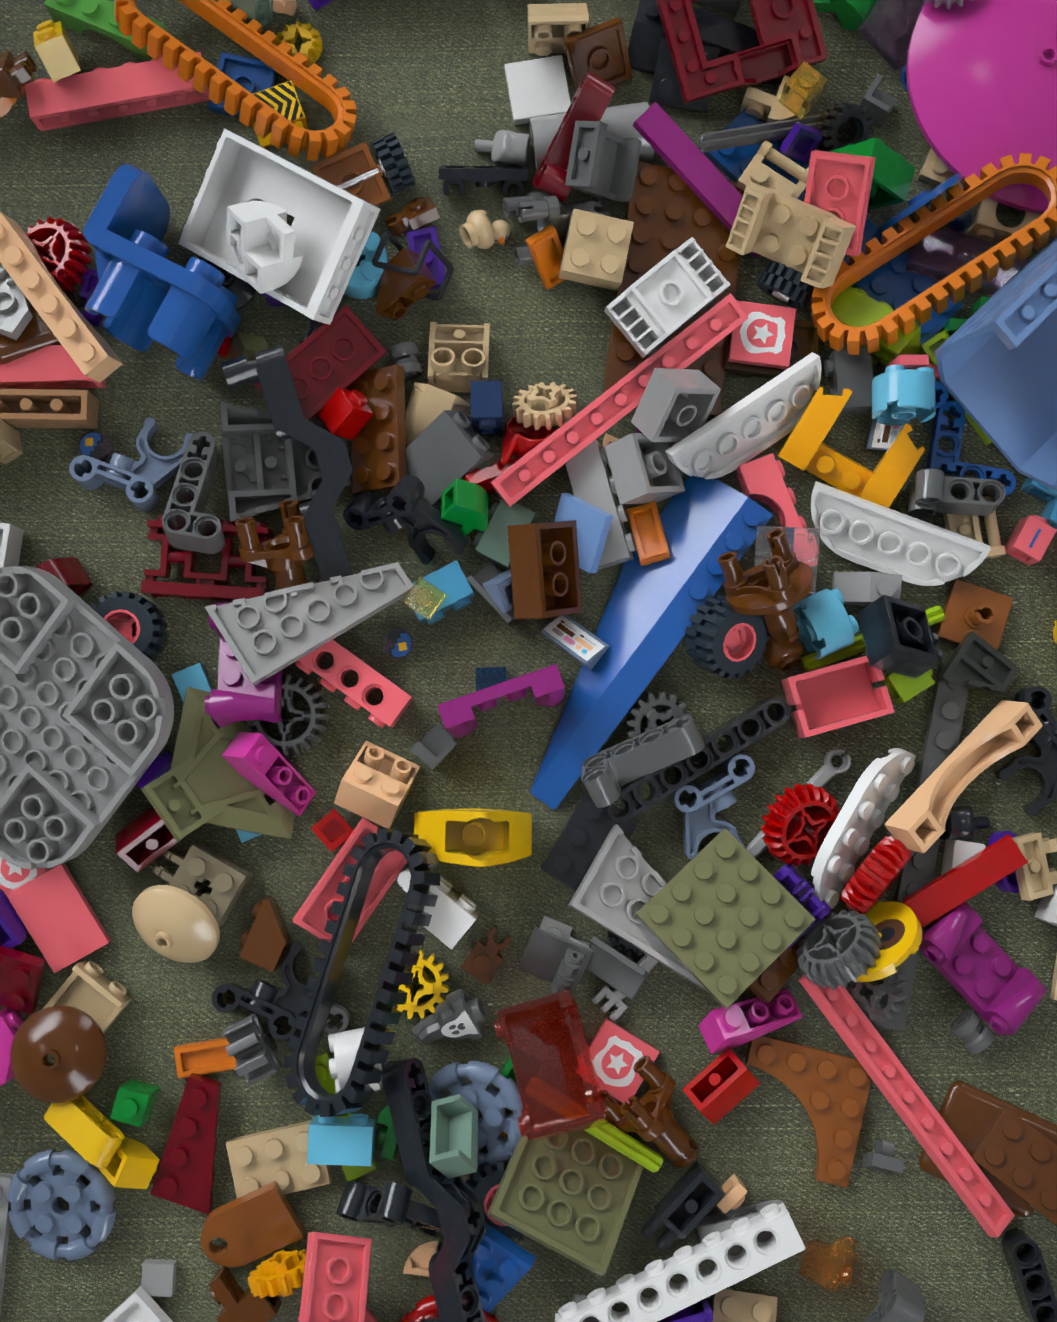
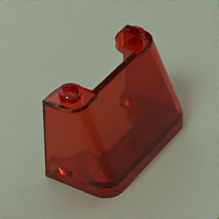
M570 990L496 1011L498 1021H494L495 1032L498 1040L504 1039L509 1048L523 1105L522 1116L517 1117L521 1136H527L528 1141L532 1142L608 1124L609 1119L577 1002Z

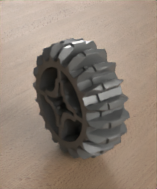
M290 674L286 675L284 684L282 682L284 697H281V714L286 712L285 709L288 708L289 712L302 716L294 717L293 720L289 719V724H287L285 719L277 722L280 729L279 733H282V741L275 738L269 732L265 721L255 720V722L246 725L247 729L257 728L258 731L255 733H262L278 752L281 747L283 757H289L291 747L296 756L301 755L300 745H303L307 751L312 750L309 739L311 738L318 743L321 741L320 736L315 734L316 730L327 731L326 726L319 725L320 719L329 720L328 714H320V710L327 708L328 703H317V700L322 698L323 693L317 691L311 694L315 688V684L312 682L303 688L305 678L301 676L293 684V676ZM293 691L300 693L307 700L311 712L298 710L293 698ZM310 721L307 730L297 739L291 740L295 726L300 722Z
M844 909L838 915L832 912L830 917L822 918L819 923L815 924L810 931L804 934L805 939L798 942L800 948L796 951L798 956L797 962L802 972L814 985L817 984L822 989L830 987L832 990L836 989L838 985L846 988L848 982L854 981L857 983L859 976L867 975L866 970L876 966L874 959L881 956L879 949L883 945L878 934L879 931L864 914H858L855 910L848 913Z

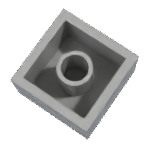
M654 368L631 423L651 442H679L705 424L721 389L700 370Z
M631 433L605 446L608 464L611 468L615 491L620 505L649 503L653 501L657 503L685 491L679 468L670 461L665 452L673 446L672 442H651L643 433Z

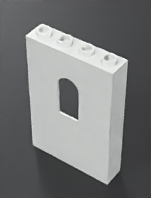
M224 128L178 244L247 282L236 269L240 263L235 255L233 246H227V206L255 199H261L280 206L287 211V214L295 217L291 225L292 229L295 230L296 236L294 247L303 254V259L297 273L287 284L265 293L312 320L330 325L381 209Z

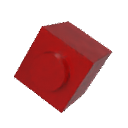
M339 387L318 415L331 434L353 440L374 413L367 405V398L361 392Z

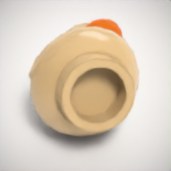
M475 210L468 215L466 223L460 225L459 232L462 241L468 248L477 246L481 249H488L494 244L495 240L500 245L505 244V239L510 234L509 224L504 220H496L491 224L486 216V211Z

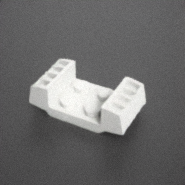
M691 237L628 287L620 296L606 306L604 311L640 356L644 358L698 311L717 298L731 284L724 278L720 270L716 268L712 260L708 258L704 250L696 243L695 239Z

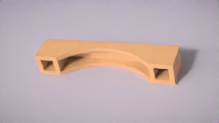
M0 211V263L82 373L99 383L102 382L123 363L106 340L85 319L56 283L38 255L34 244L19 224Z
M1001 700L884 824L893 838L901 841L910 850L925 853L945 832L946 820L950 809L967 785L993 763L1009 753L1024 747L1041 729L1043 725L1030 705L1026 702Z

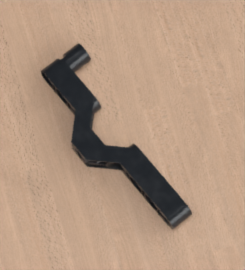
M282 345L256 352V360L247 361L246 356L221 362L230 390L260 381L279 442L293 438L315 451L323 480L312 501L299 504L300 511L305 518V527L309 540L313 544L314 555L322 581H327L331 577L340 575L341 577L353 575L333 512V507L353 472L344 440L304 419Z
M417 1058L388 1061L382 1070V1081L405 1176L408 1183L415 1186L437 1208L444 1237V1243L440 1252L435 1253L431 1257L428 1266L439 1317H429L424 1322H486L471 1263L487 1230L480 1197L460 1176L448 1179L429 1163L432 1098L422 1062Z

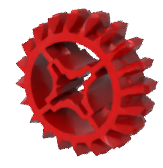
M48 217L46 222L38 219L35 227L28 225L29 231L26 235L34 244L42 262L62 291L65 293V289H67L68 291L75 292L74 285L76 283L83 284L81 277L83 274L89 273L86 265L92 262L90 256H88L92 252L87 244L88 241L79 228L60 217L57 220Z
M795 783L793 790L784 787L783 796L775 795L776 802L774 805L767 804L770 812L762 816L766 824L760 827V829L765 834L762 839L768 846L769 852L775 857L777 856L780 861L797 867L800 863L809 866L811 859L815 861L817 853L841 809L836 804L835 798L827 793L825 789L813 784L806 783L803 786Z
M892 836L884 837L845 885L841 893V900L850 909L857 911L859 914L868 913L911 858V850Z

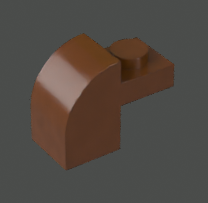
M225 1266L215 1273L209 1283L213 1299L217 1304L223 1305L216 1319L218 1322H268L277 1315L282 1304L277 1295L275 1297H269L268 1295L260 1298V1295L253 1296L250 1287L243 1291L232 1273Z

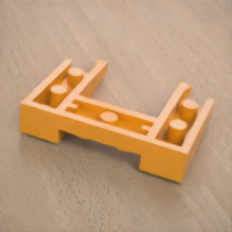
M819 387L779 451L778 456L803 471H809L841 491L889 508L925 451L924 446L922 445L916 449L908 436V433L913 428L909 423L905 422L874 471L869 470L822 442L853 391L849 388H843L842 396L823 395V387Z

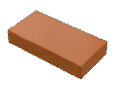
M550 224L525 240L541 282L547 290L565 280L558 278L563 248L556 229Z
M653 501L626 509L641 566L671 558L656 502Z
M226 1037L176 1045L174 1047L178 1079L187 1078L192 1073L205 1075L234 1070L236 1059L234 1056L229 1057L226 1046L229 1045Z

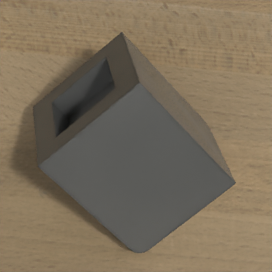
M877 74L860 105L864 106L863 109L871 113L868 117L873 118L874 124L872 125L880 129L897 99L877 88L883 78Z
M436 724L410 750L430 769L435 770L459 743L440 725Z

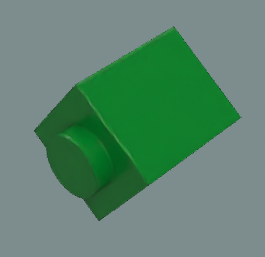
M129 1079L118 1089L110 1119L141 1127L151 1117L159 1087Z

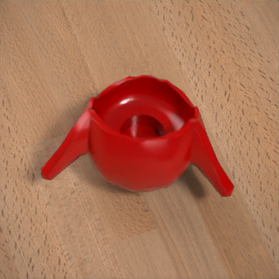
M516 417L510 418L504 426L500 463L506 465L511 456L519 460L555 432L553 428L547 430L546 426H541L539 430H535V426L532 425L525 428L523 422H516Z

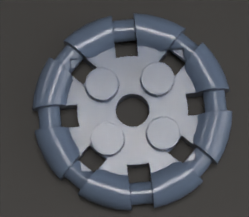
M470 1060L468 1064H461L458 1061L443 1067L433 1075V1082L428 1084L432 1101L460 1094L471 1105L479 1109L483 1118L478 1119L477 1168L486 1162H490L492 1167L497 1166V1161H504V1164L509 1162L515 1146L530 1124V1115L525 1110L527 1105L525 1097L517 1084L510 1077L507 1079L498 1072L499 1069L495 1066ZM464 1077H468L473 1084H466ZM489 1083H492L494 1086L500 1089V1091L498 1092L496 1089L490 1086ZM442 1089H448L452 1092L449 1096ZM504 1108L512 1110L513 1114H506ZM502 1131L508 1135V1140L501 1135ZM487 1145L488 1152H481V1148Z
M50 1149L35 1154L25 1161L24 1168L16 1171L9 1185L7 1201L11 1202V1209L8 1211L15 1233L20 1240L24 1237L32 1245L29 1249L48 1259L59 1260L60 1257H66L68 1261L90 1255L98 1249L100 1242L106 1241L116 1218L117 1210L113 1208V1201L116 1197L112 1184L94 1165L90 1164L78 1152L65 1149L63 1152H57L56 1149ZM82 1174L91 1182L88 1186L79 1179ZM38 1175L42 1181L39 1182L34 1176ZM63 1197L69 1203V1209L61 1208L57 1198ZM24 1199H31V1206H24ZM86 1224L91 1228V1233L84 1227ZM68 1236V1244H63L62 1237Z

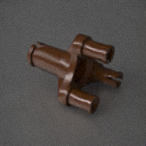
M286 500L279 504L285 528L282 530V534L271 540L259 542L255 518L245 517L235 521L241 544L239 548L241 560L272 570L277 590L307 583L303 564L314 556L313 544L308 541L305 518L300 514L298 500H293V504L291 500Z
M642 1056L635 1063L633 1069L650 1086V1089L639 1100L635 1096H631L628 1098V1101L632 1105H629L626 1101L620 1105L607 1090H603L596 1095L592 1104L609 1120L610 1124L624 1133L637 1132L646 1142L652 1141L676 1167L684 1168L692 1163L698 1155L691 1147L697 1150L699 1145L695 1140H692L691 1136L673 1118V1111L670 1107L676 1082L667 1072L663 1073L649 1056Z

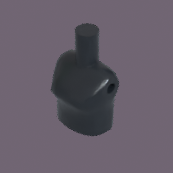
M971 806L952 807L946 820L945 832L939 838L941 840L970 841L973 838L974 829L988 828L990 820L986 816L974 817Z

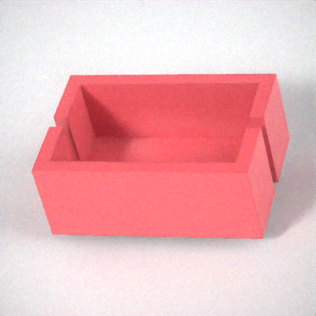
M863 656L781 680L787 704L795 706L796 711L790 712L797 738L810 737L894 713L887 685L872 689L871 683L885 680L882 670L870 667L867 656Z

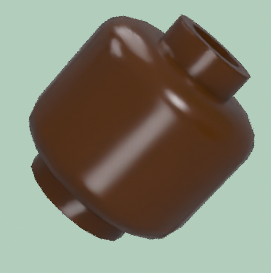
M781 628L782 632L779 634L781 644L773 643L769 637V641L765 645L768 647L767 651L762 654L771 668L786 671L802 661L801 655L804 652V646L799 638L790 643L785 629Z

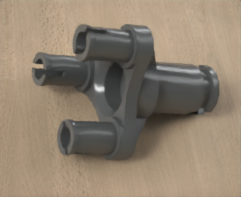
M540 191L529 192L528 196L503 198L502 203L503 213L506 218L521 215L518 217L520 223L535 220L538 232L551 224L557 231L561 245L566 239L573 209L609 216V211L601 213V208H606L607 206L604 199H598L596 202L589 200L563 203L558 200L556 195L543 196ZM528 246L514 247L513 256L516 266L534 264Z

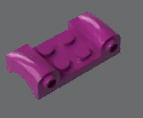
M219 603V604H216V606L224 605V604H228V603ZM209 615L210 627L215 629L220 637L218 689H212L210 696L205 697V711L207 715H211L219 727H226L232 723L246 720L281 722L282 670L253 686Z
M554 664L438 704L437 707L447 732L455 738H463L471 734L477 727V719L473 709L479 708L480 712H484L498 707L496 701L508 697L509 702L527 697L526 691L531 690L537 705L541 707L556 706L563 700L565 687L558 666Z
M965 901L940 916L922 934V940L918 949L999 1036L1013 1035L1029 1017L1048 990L1027 967L1019 968L980 926L983 920Z

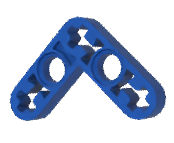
M948 401L939 407L933 420L926 469H940L942 467L945 474L952 475L957 472L956 477H963L966 471L974 472L979 479L997 480L1001 477L1002 483L1006 484V487H1004L1006 496L1012 493L1016 486V479L1010 471L959 462L965 410L955 401ZM951 410V415L956 416V418L950 422L949 430H943L948 424V417L943 416V414ZM946 437L951 440L953 444L951 452L945 453L939 449L938 441L940 438Z

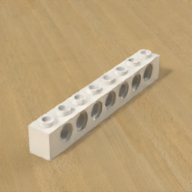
M773 1203L762 1208L760 1214L751 1219L745 1217L735 1221L731 1225L732 1228L722 1233L716 1231L708 1234L703 1238V1242L693 1247L687 1245L675 1251L673 1257L663 1262L661 1259L649 1263L644 1271L636 1275L626 1274L616 1281V1285L607 1289H595L588 1294L587 1299L577 1304L569 1302L563 1305L558 1310V1313L555 1314V1322H583L589 1316L596 1317L599 1322H658L806 1248L784 1203L779 1205ZM763 1231H770L772 1233L768 1241H757L759 1233ZM734 1245L743 1247L742 1252L737 1256L728 1254V1250ZM710 1259L715 1262L709 1270L699 1268V1264L703 1260ZM675 1274L686 1276L685 1280L680 1284L670 1282V1278ZM646 1288H653L657 1291L655 1296L651 1298H645L641 1295V1292ZM618 1302L628 1305L627 1309L623 1312L614 1311L612 1306Z

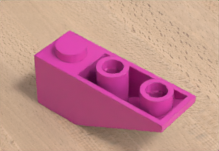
M239 732L222 754V757L242 777L296 816H301L316 794V791L262 733Z
M788 988L779 991L770 1003H764L759 997L732 1004L727 1009L721 1007L711 1010L698 1027L710 1053L715 1054L725 1051L727 1048L738 1047L801 1019L803 1016Z

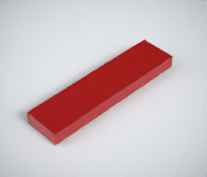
M1008 834L902 899L901 902L914 912L923 928L1024 866L1028 861L1013 838Z

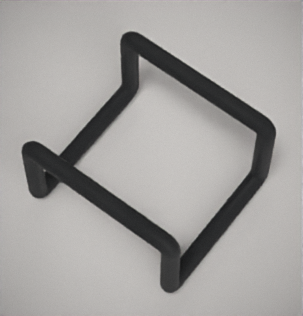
M385 231L372 259L373 266L415 276L419 274L430 248L448 270L438 294L428 293L424 298L435 301L441 300L452 276L453 265L430 240L424 243L414 269L379 262L387 239L399 252L404 248L389 231Z

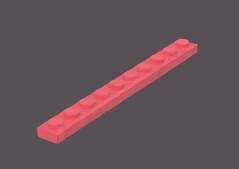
M731 293L497 476L490 484L507 506H512L636 408L654 368L685 369L746 321L748 316Z
M804 974L798 981L987 1235L998 1238L1015 1216L846 988L838 985L834 990L830 987L822 989L819 985H814L812 981H809Z

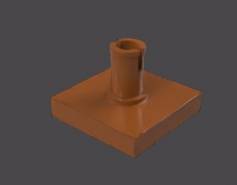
M958 579L952 580L943 609L945 619L939 622L936 634L939 639L959 645L965 635L973 631L998 650L1014 598Z

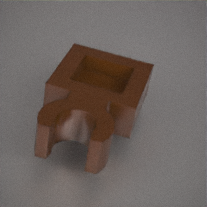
M426 196L411 200L407 206L401 208L403 212L391 214L385 217L384 221L391 234L397 236L409 227L414 230L440 217L436 206Z
M493 926L488 932V943L484 945L478 940L461 966L464 971L487 985L504 959L497 952L506 948L511 941L510 935H507L502 942L495 941L493 936L498 929L496 926Z

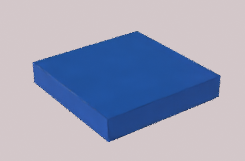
M224 52L220 54L217 67L252 94L276 86L279 74L261 60ZM225 99L218 105L209 100L208 109L210 112L232 116L224 110ZM238 111V112H237L234 116H232V117H237V118H239V117H240V111Z

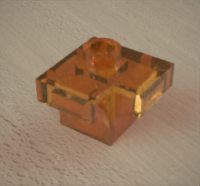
M846 1235L836 1239L833 1245L820 1239L808 1242L798 1274L833 1292L848 1286L858 1255L854 1253L858 1241Z

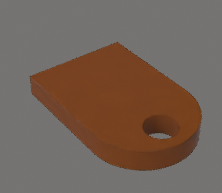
M274 1181L212 1211L204 1222L200 1240L202 1249L210 1260L225 1267H239L304 1238L305 1229L279 1185ZM214 1238H223L224 1240H226L227 1244L224 1246H216L212 1243L211 1240Z

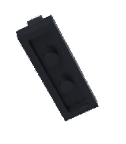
M440 165L439 180H446L443 186L445 196H449V186L453 183L459 185L460 196H464L466 184L463 180L475 182L476 187H492L493 182L505 181L502 187L504 196H508V187L511 184H516L519 187V196H523L525 186L522 181H528V166Z

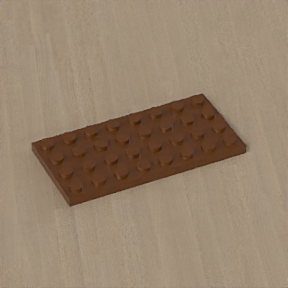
M638 161L633 195L631 200L627 202L625 220L632 221L634 224L622 284L615 291L614 300L691 237L695 239L696 243L704 250V253L712 260V263L731 285L705 308H702L669 335L644 358L640 356L611 320L602 394L728 294L731 293L735 297L740 254L726 247L730 231L672 168ZM729 181L743 196L744 191L736 187L737 182ZM729 334L685 368L700 370L721 389L708 416L712 418L720 415Z

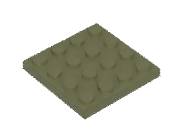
M726 828L636 913V916L724 1009H727L816 920Z
M535 1100L529 1113V1127L515 1146L487 1215L600 1276L605 1275L643 1166Z

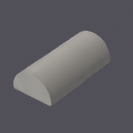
M640 102L607 107L600 120L608 124L607 131L623 138H637L641 140L638 161L653 163L654 149L632 126L635 120L649 108L648 103ZM566 113L529 118L536 172Z

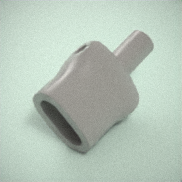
M499 130L496 132L493 141L475 139L474 151L491 153L492 162L497 166H526L530 134Z

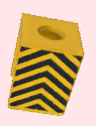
M292 80L253 94L292 123L309 130ZM256 122L252 124L254 131ZM255 133L262 148L272 146L270 144L271 133L264 139Z

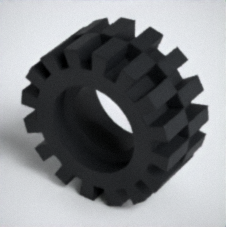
M848 102L834 103L835 106H828L826 108L828 114L821 113L819 116L823 120L822 124L816 123L815 127L820 129L823 135L817 147L827 152L849 144L866 141L869 134L874 135V129L869 128V125L874 124L873 118L868 117L871 113L863 109L864 106ZM848 119L852 126L851 134L845 143H839L837 139L838 128L844 120Z

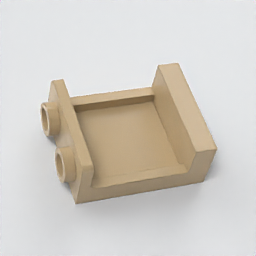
M84 960L72 968V974L43 1009L60 1005L78 1008L90 1015L98 1023L104 1034L132 998L126 994L127 989L117 981L111 982L103 975V969L92 961L87 962Z

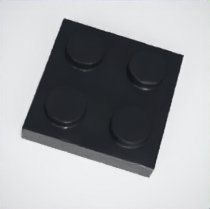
M661 37L649 101L707 112L710 96L684 104L667 39ZM703 45L707 61L718 58L720 48Z

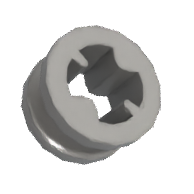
M338 1004L332 1005L329 1013L334 1016L340 1013L343 1016L340 1022L344 1023L341 1027L338 1024L332 1027L328 1023L331 1018L328 1017L324 1031L328 1034L345 1031L350 1023V1013L347 1008Z

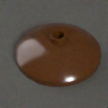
M63 1005L42 1009L26 1019L14 1036L10 1052L12 1071L19 1085L32 1097L49 1103L69 1102L87 1093L100 1079L107 1060L106 1040L98 1023L86 1012L75 1007ZM48 1054L54 1055V1064L48 1062Z

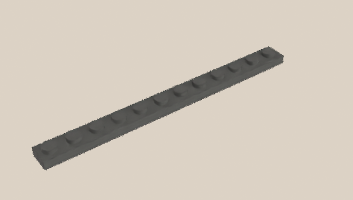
M941 663L938 666L915 791L958 747L969 688L941 682L937 679L946 665L945 663ZM940 838L925 853L911 850V858L898 876L894 902L902 903V899L933 881ZM919 949L915 955L910 954L904 962L895 968L901 971L898 975L899 980H904L907 983L902 987V990L909 994V997L903 1000L907 1007L901 1010L899 1016L881 1023L877 1018L871 1021L873 1025L904 1032Z

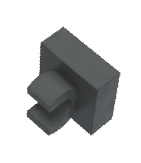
M881 1139V1141H876L874 1152L863 1155L862 1168L889 1175H897L903 1173L904 1160L893 1158L895 1142Z

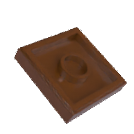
M619 17L563 39L575 93L588 71L612 85L633 77L623 22Z

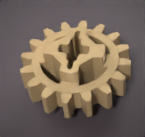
M543 382L534 386L529 385L528 391L519 390V396L513 397V416L516 417L517 423L523 422L525 428L531 425L535 426V430H539L541 426H546L547 430H551L552 427L556 426L561 427L563 425L562 421L567 422L572 416L577 414V394H574L573 388L567 389L565 384L558 386L555 385V382H552L549 386H545Z

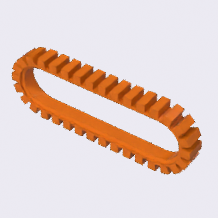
M114 0L115 22H119V30L125 37L132 35V44L139 49L147 45V54L154 60H158L163 56L162 65L171 72L178 67V77L186 83L194 77L193 88L201 94L209 89L208 99L218 105L225 99L224 110L234 116L240 111L239 121L247 127L256 122L254 132L263 139L271 133L270 144L277 149L287 144L289 145L288 155L298 158L301 151H305L306 160L318 161L319 152L324 159L334 156L336 151L341 153L347 149L348 142L350 143L357 118L355 101L350 100L351 93L345 86L336 89L338 80L331 74L322 79L323 69L317 64L313 63L306 68L308 58L302 53L298 52L291 57L293 47L285 41L276 46L278 36L270 30L261 35L263 25L255 19L246 24L248 14L240 8L231 13L232 3L229 0H219L217 2L216 0L177 1L191 9L289 81L292 80L295 86L322 104L335 120L332 126L316 131L297 126L144 16L135 5L138 0Z
M1020 153L1019 163L1016 164L1012 155L999 158L998 170L990 162L981 168L980 179L973 173L964 179L963 189L958 184L948 189L947 201L942 195H939L931 201L930 211L925 205L915 211L914 222L909 216L899 221L898 233L892 226L882 232V245L876 237L865 243L866 256L862 251L859 256L849 255V266L843 260L833 286L826 288L814 287L811 306L814 328L817 327L818 336L823 342L829 339L830 348L838 352L842 350L846 343L848 354L859 355L861 345H865L868 354L879 351V339H882L889 347L898 341V329L906 336L914 331L915 319L920 325H923L931 320L932 309L937 315L948 309V298L953 304H956L964 298L965 288L970 293H973L981 287L982 277L988 283L998 276L999 267L1005 272L1014 266L1015 257L1020 261L1029 257L1032 246L1037 251L1046 246L1049 235L1053 238L1057 236V165L1050 169L1051 159L1040 156L1035 164H1031L1032 153ZM1025 183L1037 187L1045 194L1048 200V208L1040 217L879 321L868 326L852 327L843 324L834 316L831 307L835 298L842 291L999 189L1010 184Z

